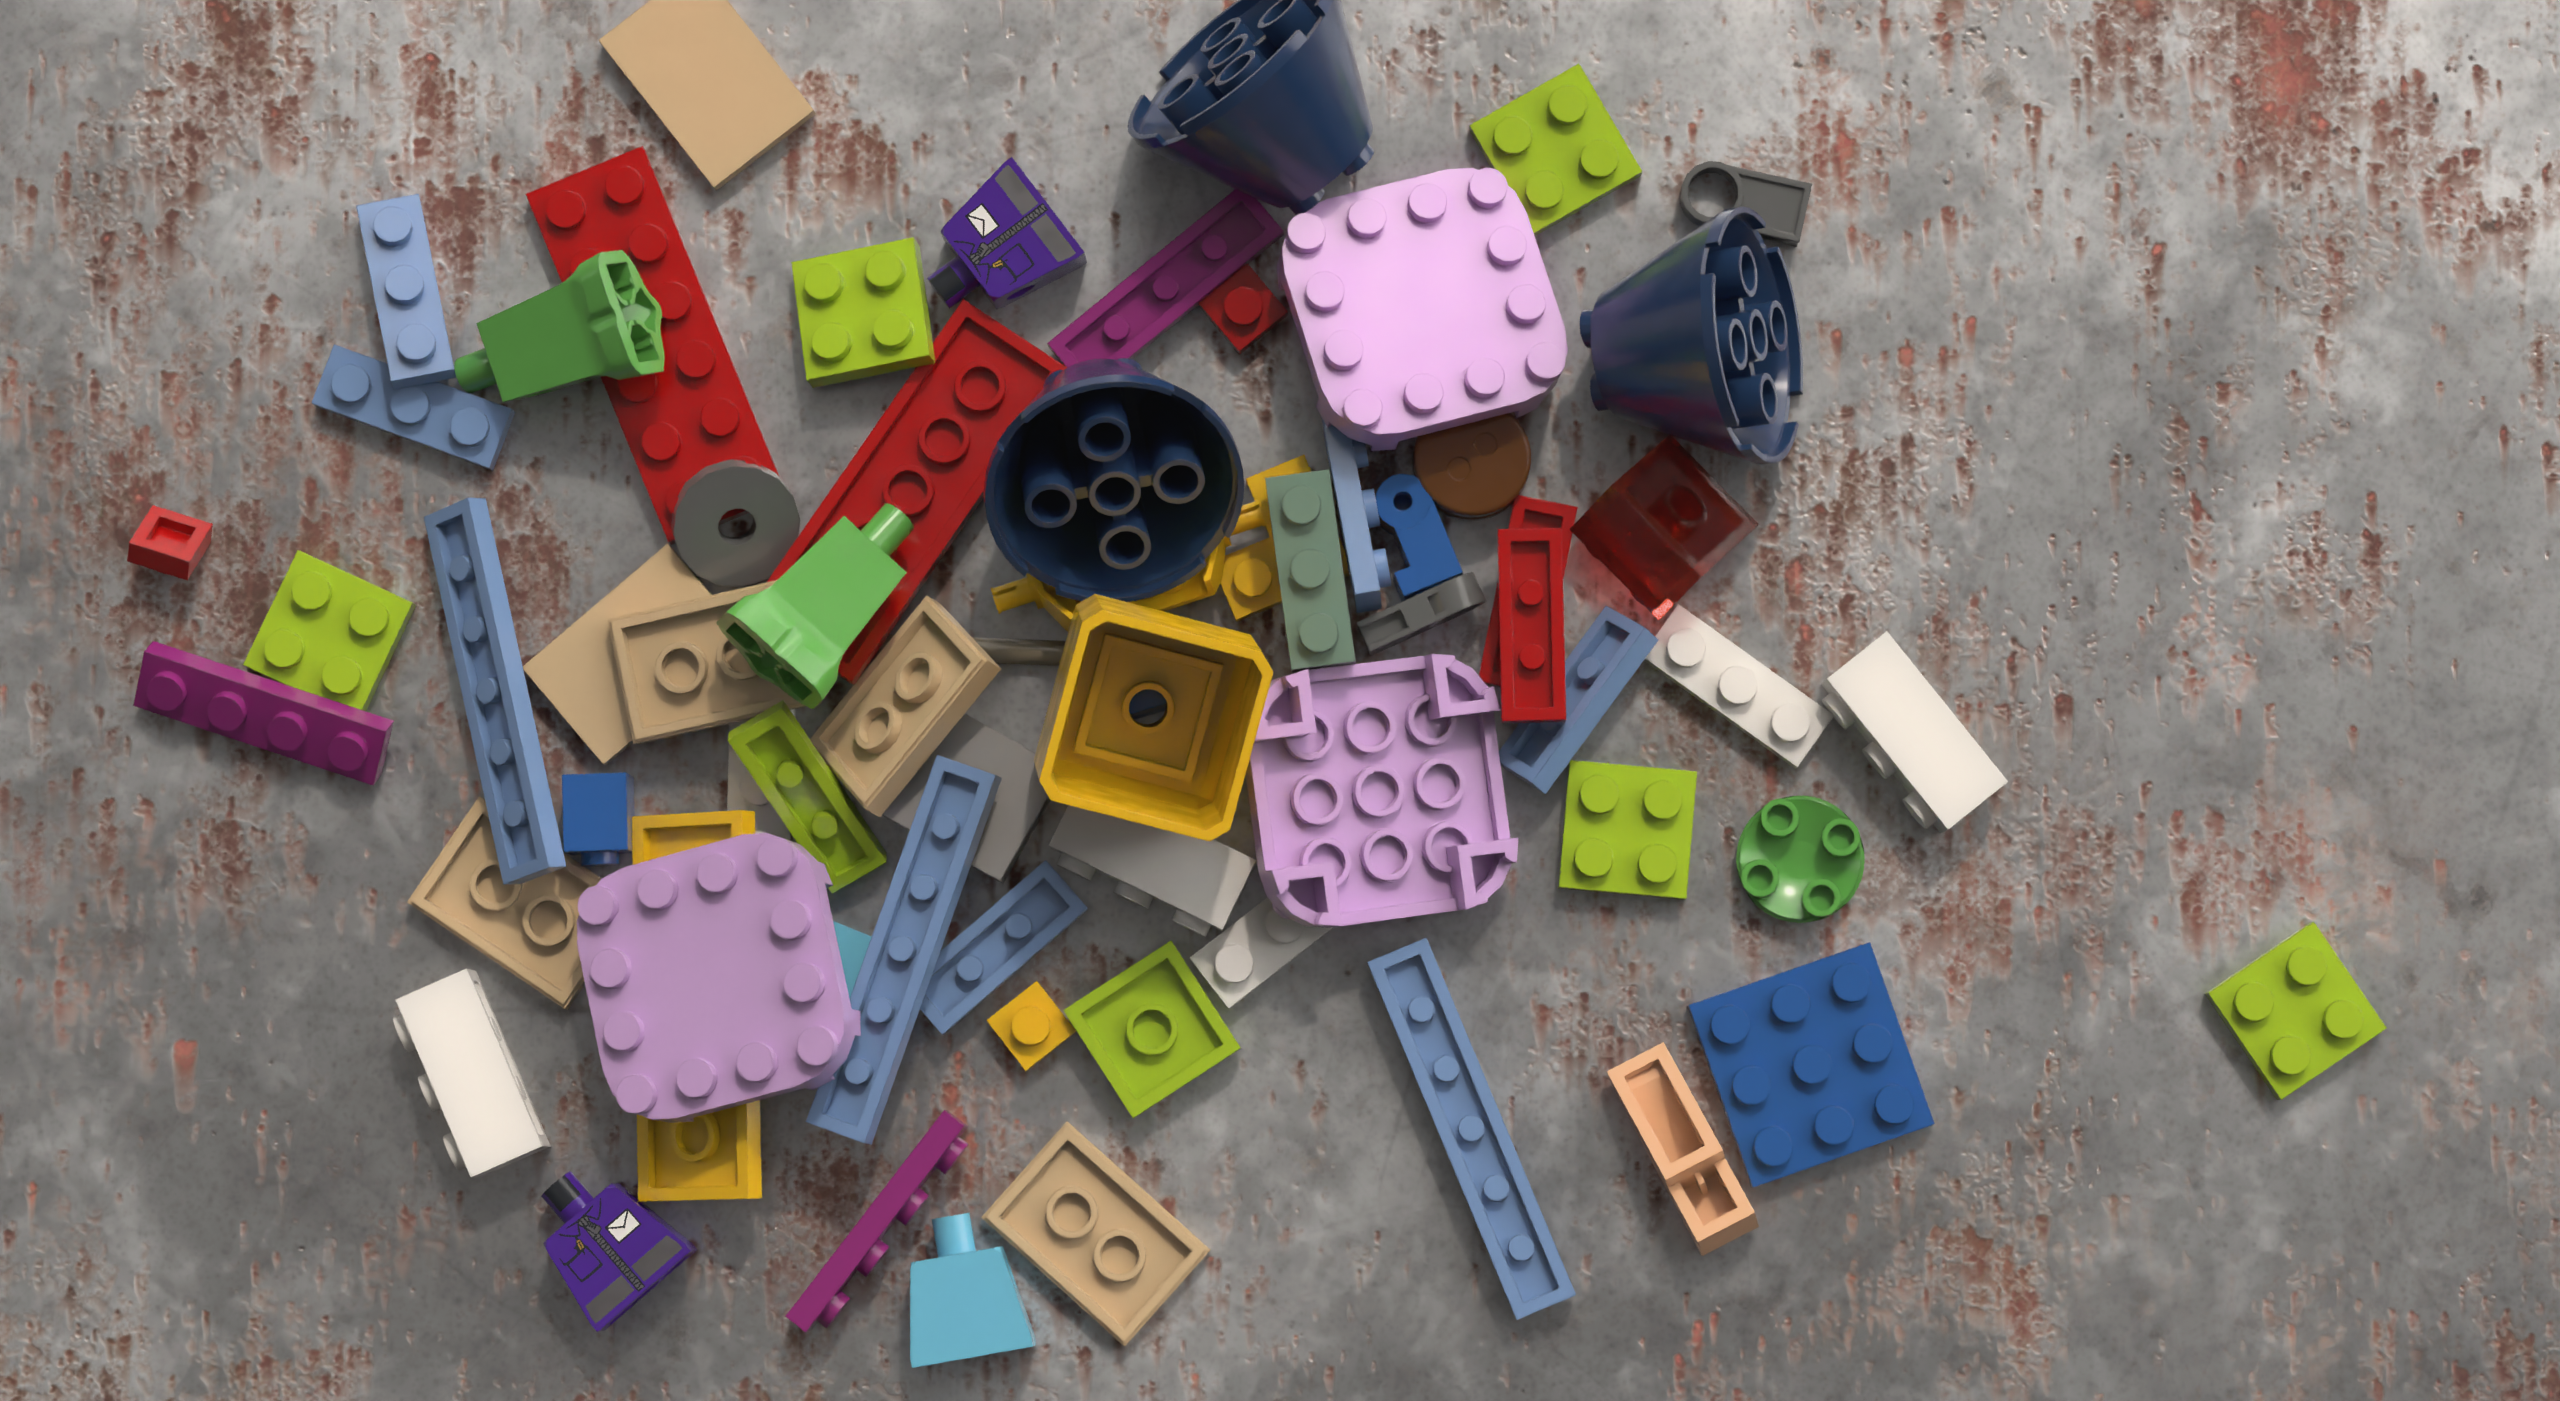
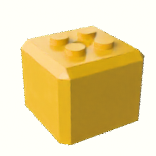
M1094 594L1075 605L1034 756V764L1039 781L1051 801L1210 842L1231 829L1272 680L1273 670L1250 634ZM1145 689L1158 691L1166 700L1164 715L1158 721L1151 724L1137 722L1131 717L1129 712V705L1133 696Z

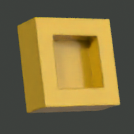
M1038 981L1034 982L986 1020L1025 1071L1031 1069L1077 1032Z

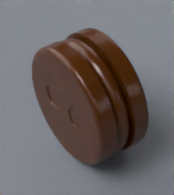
M1511 413L1417 436L1412 460L1413 474L1419 479L1425 491L1432 497L1436 509L1440 513L1463 521L1485 520L1509 508L1513 504L1514 499L1523 491L1531 467L1530 443L1524 428Z

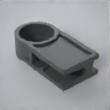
M1717 161L1701 163L1687 173L1680 189V205L1684 215L1693 224L1701 226L1713 217L1700 214L1692 207L1688 197V188L1698 176L1706 173H1716L1725 177L1733 186L1735 204L1732 208L1749 207L1756 211L1766 222L1765 228L1757 229L1763 240L1797 247L1800 242L1810 197L1811 183L1730 166Z
M1469 572L1357 622V628L1364 638L1370 656H1373L1479 607L1486 602V599L1474 573Z

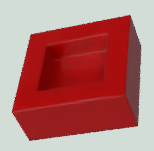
M1248 263L1199 302V308L1239 355L1288 316V311Z
M152 505L129 541L127 562L188 581L211 543L213 524Z

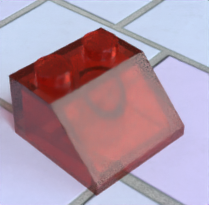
M1669 435L1616 480L1570 530L1585 545L1589 553L1600 560L1625 585L1634 599L1644 605L1660 620L1688 595L1759 524L1672 435Z

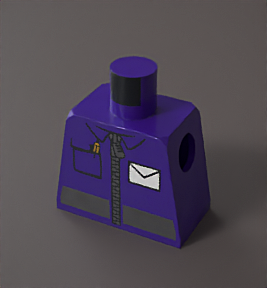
M1011 157L995 171L941 229L940 232L943 240L955 257L927 277V280L949 309L978 287L996 309H1000L1081 268L1087 263L1083 249Z
M569 1171L541 1195L564 1223L543 1244L588 1321L597 1332L607 1330L698 1250L692 1242L643 1202H638V1198L619 1183H611L593 1198L575 1175Z

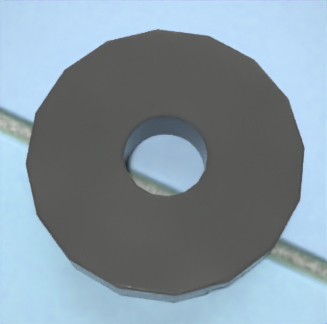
M726 460L706 466L684 484L678 495L679 500L675 505L674 514L672 513L671 530L680 557L697 576L718 586L745 587L767 580L799 536L800 516L791 490L774 471L762 465L760 467L755 464H747L742 460ZM744 509L753 516L752 525L744 535L727 537L719 532V521L729 510Z

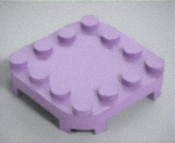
M1474 168L1446 169L1325 199L1317 203L1309 211L1298 214L1291 219L1276 267L1279 290L1284 289L1319 397L1316 408L1327 427L1333 425L1348 438L1371 445V451L1396 450L1397 444L1401 440L1514 412L1516 418H1519L1537 409L1542 400L1555 387L1565 367V359L1568 352L1565 326L1527 212L1516 192L1508 186L1506 178L1498 170L1493 168H1483L1480 170Z
M1428 654L1393 660L1310 670L1305 669L1271 680L1246 771V782L1258 872L1266 896L1270 899L1273 909L1280 917L1294 920L1303 926L1331 928L1466 910L1489 902L1488 898L1502 886L1512 863H1517L1518 838H1510L1494 711H1499L1501 708L1494 687H1488L1473 668L1456 660L1453 655Z
M769 833L743 834L623 867L602 878L596 886L587 888L580 895L578 900L577 947L602 1070L612 1094L616 1097L619 1106L624 1111L638 1114L651 1120L669 1123L694 1122V1117L804 1088L814 1090L835 1079L833 1074L847 1059L855 1036H861L860 1011L851 1008L826 888L833 886L824 863L818 862L802 845Z

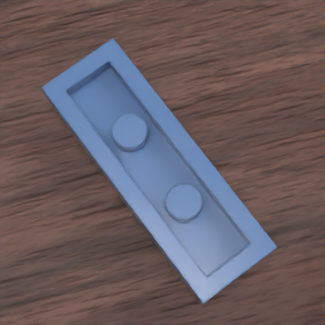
M419 194L356 205L393 390L456 378Z
M335 344L312 400V404L318 408L491 471L494 470L515 415V411L511 408L437 381L393 390L387 363Z
M1322 418L1323 436L1356 612L1362 613L1382 609L1380 588L1391 586V578L1385 548L1372 549L1369 528L1380 526L1374 489L1361 490L1357 468L1369 466L1365 443L1348 438L1333 425L1327 427Z
M1605 606L1565 661L1566 722L1519 723L1499 750L1501 766L1546 794L1653 649L1658 639L1642 625Z
M1047 860L1041 863L940 951L920 1010L942 1035H945L1088 910L1086 905Z

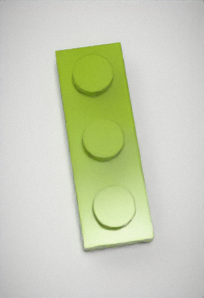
M784 700L729 731L728 742L796 842L802 845L818 862L824 863L833 886L828 887L832 894L886 863L887 852Z

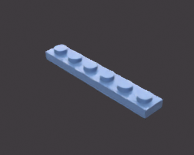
M466 498L425 516L424 521L503 885L522 884L566 867L487 501L486 498Z
M936 755L850 996L851 1008L860 1011L861 1036H855L847 1059L833 1074L835 1079L818 1087L806 1120L807 1123L872 1145L1002 780L1001 777Z
M1427 937L1367 962L1515 1319H1521L1575 1296L1574 1288Z

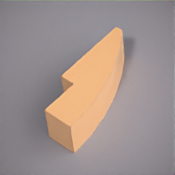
M1664 1042L1608 1070V1077L1701 1256L1758 1228L1759 1225L1755 1211L1725 1159L1722 1147Z

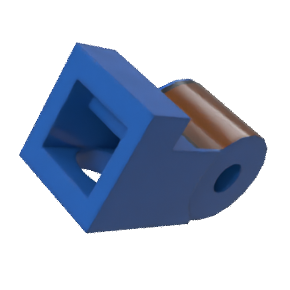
M1402 473L1392 475L1383 481L1376 493L1380 526L1383 530L1393 535L1406 566L1405 569L1395 572L1393 582L1401 602L1463 575L1462 568L1432 497L1425 491L1419 479L1413 475Z

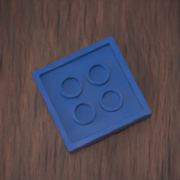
M1870 942L1687 1006L1751 1188L1935 1124Z

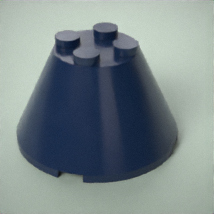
M1341 0L1236 1L1197 32L1161 68L1159 73L1166 82L1151 102L1145 95L1139 97L1130 114L1127 126L1129 134L1139 146L1276 208L1289 207L1295 215L1312 209L1324 196L1325 191L1323 188L1342 172L1345 176L1356 173L1374 155L1373 148L1368 144L1372 135L1373 125Z
M1744 206L1723 210L1602 292L1595 302L1594 309L1581 312L1580 334L1584 345L1587 348H1591L1595 371L1590 380V393L1592 402L1598 411L1610 410L1619 418L1754 464L1777 463L1786 457L1794 443L1799 426L1797 421L1788 422L1791 396L1803 395L1801 333L1794 293L1779 246L1766 248L1757 230L1765 228L1766 222L1756 211Z
M1129 358L1082 361L1065 370H1058L1050 374L1043 384V390L1012 421L999 438L991 454L984 481V502L987 521L996 545L1004 557L1024 577L1028 573L1036 579L1055 587L1056 595L1078 601H1083L1094 594L1125 602L1137 601L1164 593L1186 582L1206 567L1205 559L1219 545L1225 536L1230 538L1240 516L1244 499V475L1239 451L1232 434L1222 419L1204 401L1192 393L1144 371L1137 361Z

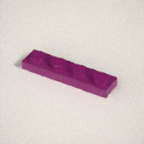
M1235 189L1047 343L1048 347L1067 368L1079 362L1092 359H1133L1196 308L1205 297L1284 235V231L1256 198Z
M155 641L144 651L133 704L135 707L373 786L382 775L394 720Z
M947 1110L940 1114L785 1317L805 1332L811 1331L817 1323H820L826 1329L833 1323L850 1300V1297L842 1292L844 1287L857 1271L865 1277L873 1271L890 1248L881 1240L896 1220L906 1226L913 1219L929 1197L921 1189L936 1168L946 1175L969 1144L960 1138L968 1127L965 1123Z

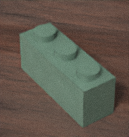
M1327 469L1265 478L1291 672L1355 664L1356 660L1330 471Z

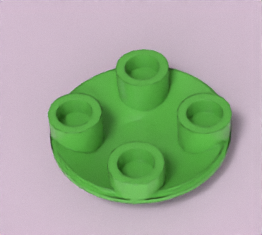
M1789 796L1771 800L1746 824L1740 836L1736 854L1738 876L1743 889L1752 902L1770 916L1793 923H1808L1822 920L1843 908L1859 887L1865 863L1863 843L1857 826L1838 807L1828 801L1812 796Z

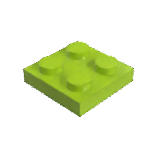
M1579 63L1469 125V131L1489 166L1501 172L1506 178L1508 186L1516 192L1527 212L1534 236L1642 175L1640 166Z
M914 237L791 262L806 380L812 388L935 363L920 245Z
M297 550L243 665L285 685L367 711L415 610L416 604Z
M1570 760L1568 764L1558 889L1680 900L1687 899L1697 771Z
M2315 922L2308 923L2205 993V996L2276 1100H2282L2387 1029Z
M1171 940L1063 1010L1132 1118L1145 1112L1241 1049Z

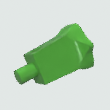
M623 250L600 252L580 263L575 272L560 285L476 323L485 348L456 359L454 365L456 378L460 386L467 393H474L497 384L502 401L507 402L536 397L603 376L621 380L663 372L665 356L660 330L661 307L657 300L648 292L635 265Z
M888 503L881 507L861 531L843 516L772 586L757 594L744 596L716 622L717 625L760 678L773 683L799 703L814 709L823 701L836 682L838 667L846 649L907 573L889 556L914 530L912 522L901 510Z

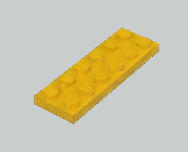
M731 810L632 816V865L739 835L755 834V811ZM760 1100L694 1117V1122L669 1123L651 1120L637 1114L638 1202L762 1198Z

